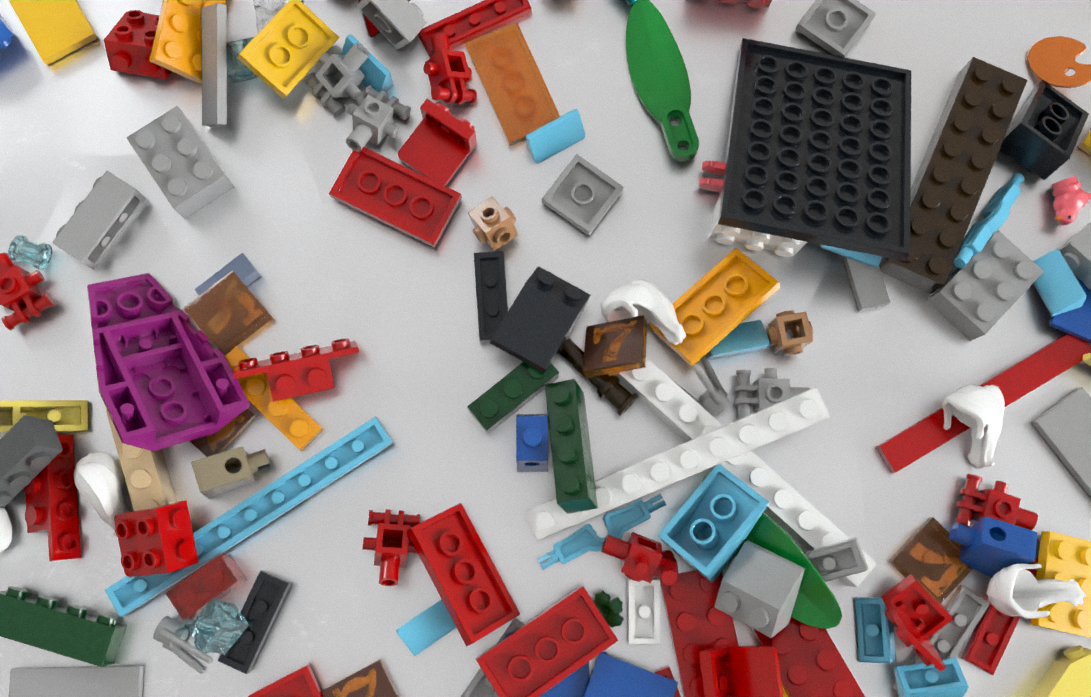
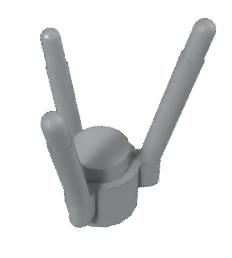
M704 355L701 360L714 386H712L700 367L694 364V371L707 389V391L700 395L703 401L700 402L684 388L682 389L715 417L725 410L731 402L727 398L728 394L721 386L709 360Z
M181 614L175 619L165 616L157 625L153 639L163 643L162 647L172 651L198 673H204L205 669L179 647L208 664L213 662V658L185 641L189 630L185 627L190 626L230 634L232 628L189 619Z

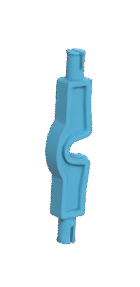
M1013 174L1007 185L999 188L981 213L984 219L973 224L963 239L959 249L960 253L953 261L956 267L965 268L971 257L982 251L992 234L1007 220L1011 206L1021 193L1019 187L1025 180L1022 174Z
M658 494L645 502L639 499L626 507L605 514L603 521L608 531L607 534L621 539L626 531L650 519L651 512L666 506L664 500L653 505V503L663 498L662 495ZM586 524L569 537L553 545L554 550L537 559L541 563L551 558V560L541 565L543 570L559 561L565 564L588 551H601L605 537H599L592 528V525Z

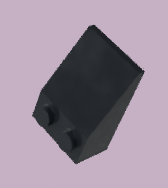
M1042 80L1011 121L1000 148L1007 156L1013 157L1024 165L1030 173L1045 180L1070 159L1089 113Z
M538 266L521 289L493 335L490 344L545 373L580 319L591 295Z

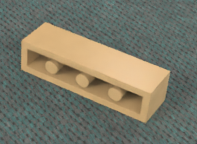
M106 410L134 511L152 509L177 502L163 450L150 451L122 443Z

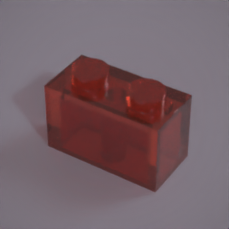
M222 554L169 590L166 595L182 620H187L200 615L248 579L231 554Z

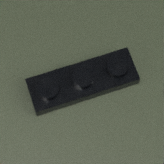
M503 251L474 253L480 343L491 341L508 312Z
M264 570L259 572L217 661L245 674L250 673L290 588L291 582Z

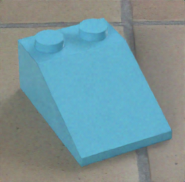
M718 464L659 533L658 537L701 575L713 583L733 559L768 506L769 501L722 465Z

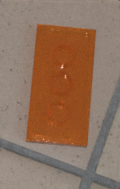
M518 23L465 43V48L509 146L526 140L527 134L560 117Z

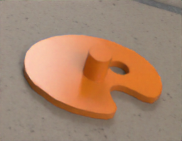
M1057 36L1044 38L1036 42L1030 49L1028 62L1031 70L1039 79L1044 80L1049 85L1061 88H1076L1091 81V64H1081L1075 61L1076 57L1086 51L1084 43L1073 38ZM1070 69L1075 71V74L1072 76H1067L1064 74L1067 73Z

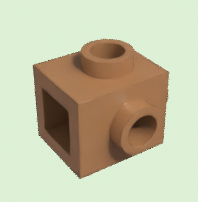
M492 196L468 212L475 227L472 230L474 235L482 245L487 243L493 251L507 244L518 235L513 224L517 221L516 217L507 206L502 208Z
M793 310L776 314V318L768 324L769 328L766 329L770 346L773 345L774 353L784 352L785 356L800 354L803 352L804 347L813 342V328L811 322L808 321L806 312L794 313ZM786 332L789 333L790 339L787 338Z

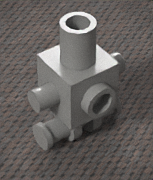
M355 43L346 55L332 54L330 56L329 53H324L319 58L323 66L317 73L309 74L304 80L306 85L313 89L312 94L317 99L321 98V105L324 108L328 107L334 117L340 116L345 111V106L337 101L338 97L350 96L352 99H356L362 93L358 85L366 76L359 67L370 54L359 43Z
M367 86L363 93V102L359 106L351 103L348 107L347 113L352 115L353 131L347 137L346 144L352 150L359 152L368 141L378 146L386 134L394 138L398 133L399 127L393 124V113L406 120L410 114L411 107L399 103V99L395 96L389 99L388 93L383 90L378 92L372 86Z
M765 368V378H758L753 382V385H750L751 370H736L738 385L734 386V392H737L739 397L734 399V405H738L736 420L749 416L750 406H753V412L756 413L810 390V388L790 387V379L777 378V368ZM749 393H753V398H749Z

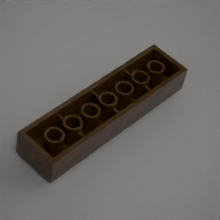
M972 57L959 72L911 186L910 255L906 261L882 257L879 263L882 273L930 294L945 286L954 264L953 261L958 254L1027 79L975 57Z

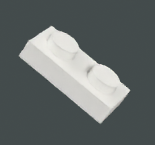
M627 579L628 644L661 645L660 579H652L651 583L644 580L637 582Z

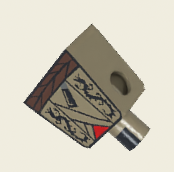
M238 447L191 462L200 493L208 499L255 482L254 472L271 467L265 449L248 455L244 447ZM241 464L240 471L231 473L234 465Z

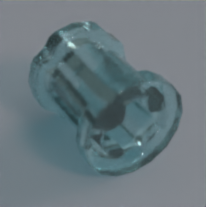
M17 235L10 243L8 255L13 261L23 260L31 263L34 268L42 270L51 260L52 247L46 243H34L29 241L26 236Z

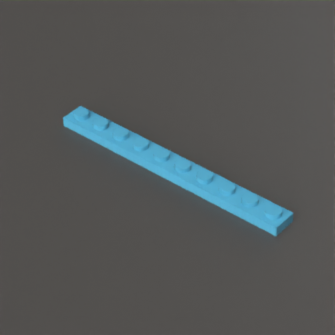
M375 416L194 532L193 536L199 563L166 574L125 576L105 589L120 617L128 615L392 445L393 441L379 419Z

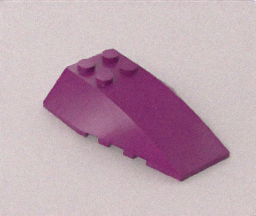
M149 273L87 285L98 390L122 443L150 451L160 450L214 434L249 407L250 403L238 380L234 379L233 371L226 357L219 349L215 350L208 343L209 338L202 330L197 331L189 322L190 317L183 310L177 309L173 304L171 296Z

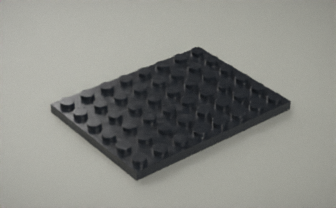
M742 38L739 49L718 224L906 261L910 255L911 70Z

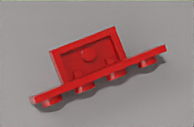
M349 338L332 341V346L319 348V345L305 346L301 348L299 353L288 354V351L276 352L269 355L270 359L257 361V358H247L239 361L237 366H233L234 379L266 372L273 402L335 388L329 359L358 353L359 349L355 341L350 342Z
M57 434L63 450L23 488L26 499L25 521L27 523V533L48 532L49 561L81 558L77 488L73 476L75 470L73 435Z

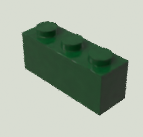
M522 362L468 405L467 408L485 432L489 434L545 389V385L557 380L559 371L552 363L546 372L542 373Z

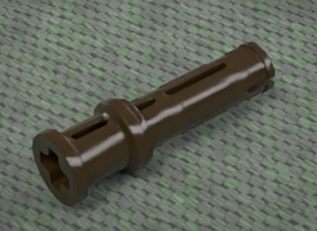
M566 339L558 354L565 358L598 389V396L601 399L605 398L617 409L619 416L623 415L637 400L638 395L636 393L631 394L619 383L617 376H610L602 368L582 371L584 352L572 339Z

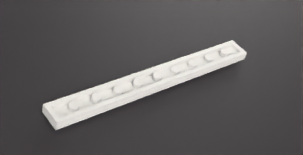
M814 387L596 480L597 509L567 514L557 504V499L554 498L528 509L525 513L538 541L825 420L830 415L818 388Z

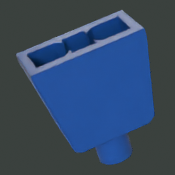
M517 414V472H548L547 414Z
M983 517L971 528L956 522L950 530L949 539L961 544L959 556L961 562L990 578L1004 567L1013 564H1030L1035 561L1037 532L990 517Z

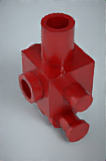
M439 33L432 36L431 42L434 55L423 66L424 73L428 74L432 99H443L445 103L450 104L475 103L477 100L476 90H466L465 83L471 79L472 70L467 65L465 53L451 50L447 34Z
M0 253V305L14 311L11 315L2 317L1 320L5 327L11 331L22 322L24 324L31 322L32 315L38 318L43 315V310L56 304L49 293L46 292L42 295L37 286L38 283L45 280L40 271L36 270L30 274V272L19 266H14L7 253Z
M973 474L966 475L965 489L961 488L960 495L964 496L963 501H958L956 505L960 509L955 523L958 522L971 527L970 520L978 522L983 517H990L1029 530L1035 528L1038 520L1037 513L1020 508L1021 498L1006 494L1008 483L995 481L994 489L978 490L983 478Z
M386 509L385 513L369 510L368 526H371V524L378 525L377 537H364L362 550L375 551L374 566H380L379 584L383 586H396L399 578V567L405 568L408 553L418 554L412 541L409 540L406 531L420 523V514L407 515L404 514V511L399 510L398 515L391 514L389 509Z
M634 532L631 533L628 542L609 534L606 535L601 552L620 559L621 572L629 579L637 582L644 580L651 583L653 577L656 576L661 578L665 585L671 586L676 583L678 575L677 560L671 551H662L660 542Z

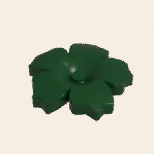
M602 590L595 594L593 602L610 627L620 626L624 620L620 615L623 611V602L620 601L619 597L610 601V594H606Z

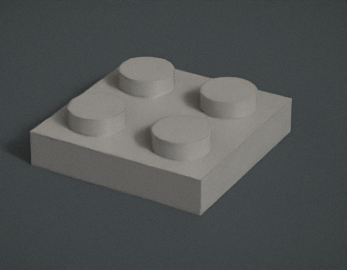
M815 0L795 29L832 55L845 57L877 13L857 0Z
M576 154L543 196L542 203L589 236L623 192L624 187Z

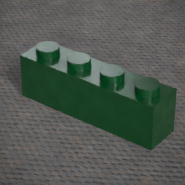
M575 379L545 385L557 504L567 514L597 509L584 392Z
M9 586L6 591H0L1 637L100 667L115 663L127 628L126 625L117 623V617L99 613L98 617L87 614L88 609L78 605L69 604L68 608L57 605L58 600L48 596L39 595L36 599L27 596L28 590Z

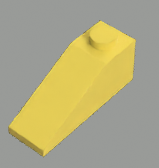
M88 400L0 401V437H3L24 415L52 420L56 433L88 431Z
M1079 645L1063 652L1065 656L1053 662L1030 697H1091V649L1083 648Z

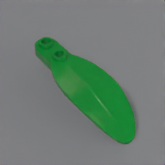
M638 0L630 10L626 26V58L630 78L641 103L648 113L660 124L671 156L678 161H689L697 154L699 139L689 113L691 89L687 69L678 45L659 10L649 0ZM677 121L679 125L674 126L670 122ZM685 146L688 150L682 151L678 147Z
M762 513L744 542L748 540L805 568L791 617L801 623L817 628L830 629L838 626L842 619V612L835 596L793 539L772 519Z

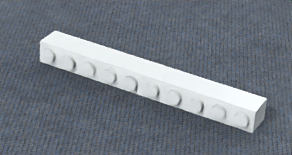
M642 354L641 361L630 362L619 372L617 376L619 382L632 394L636 393L638 399L684 441L688 442L723 427L717 419L644 354ZM749 451L720 463V465L769 501L764 512L807 551L850 539L754 452ZM862 550L868 570L838 578L846 586L858 587L877 565V562L865 551Z

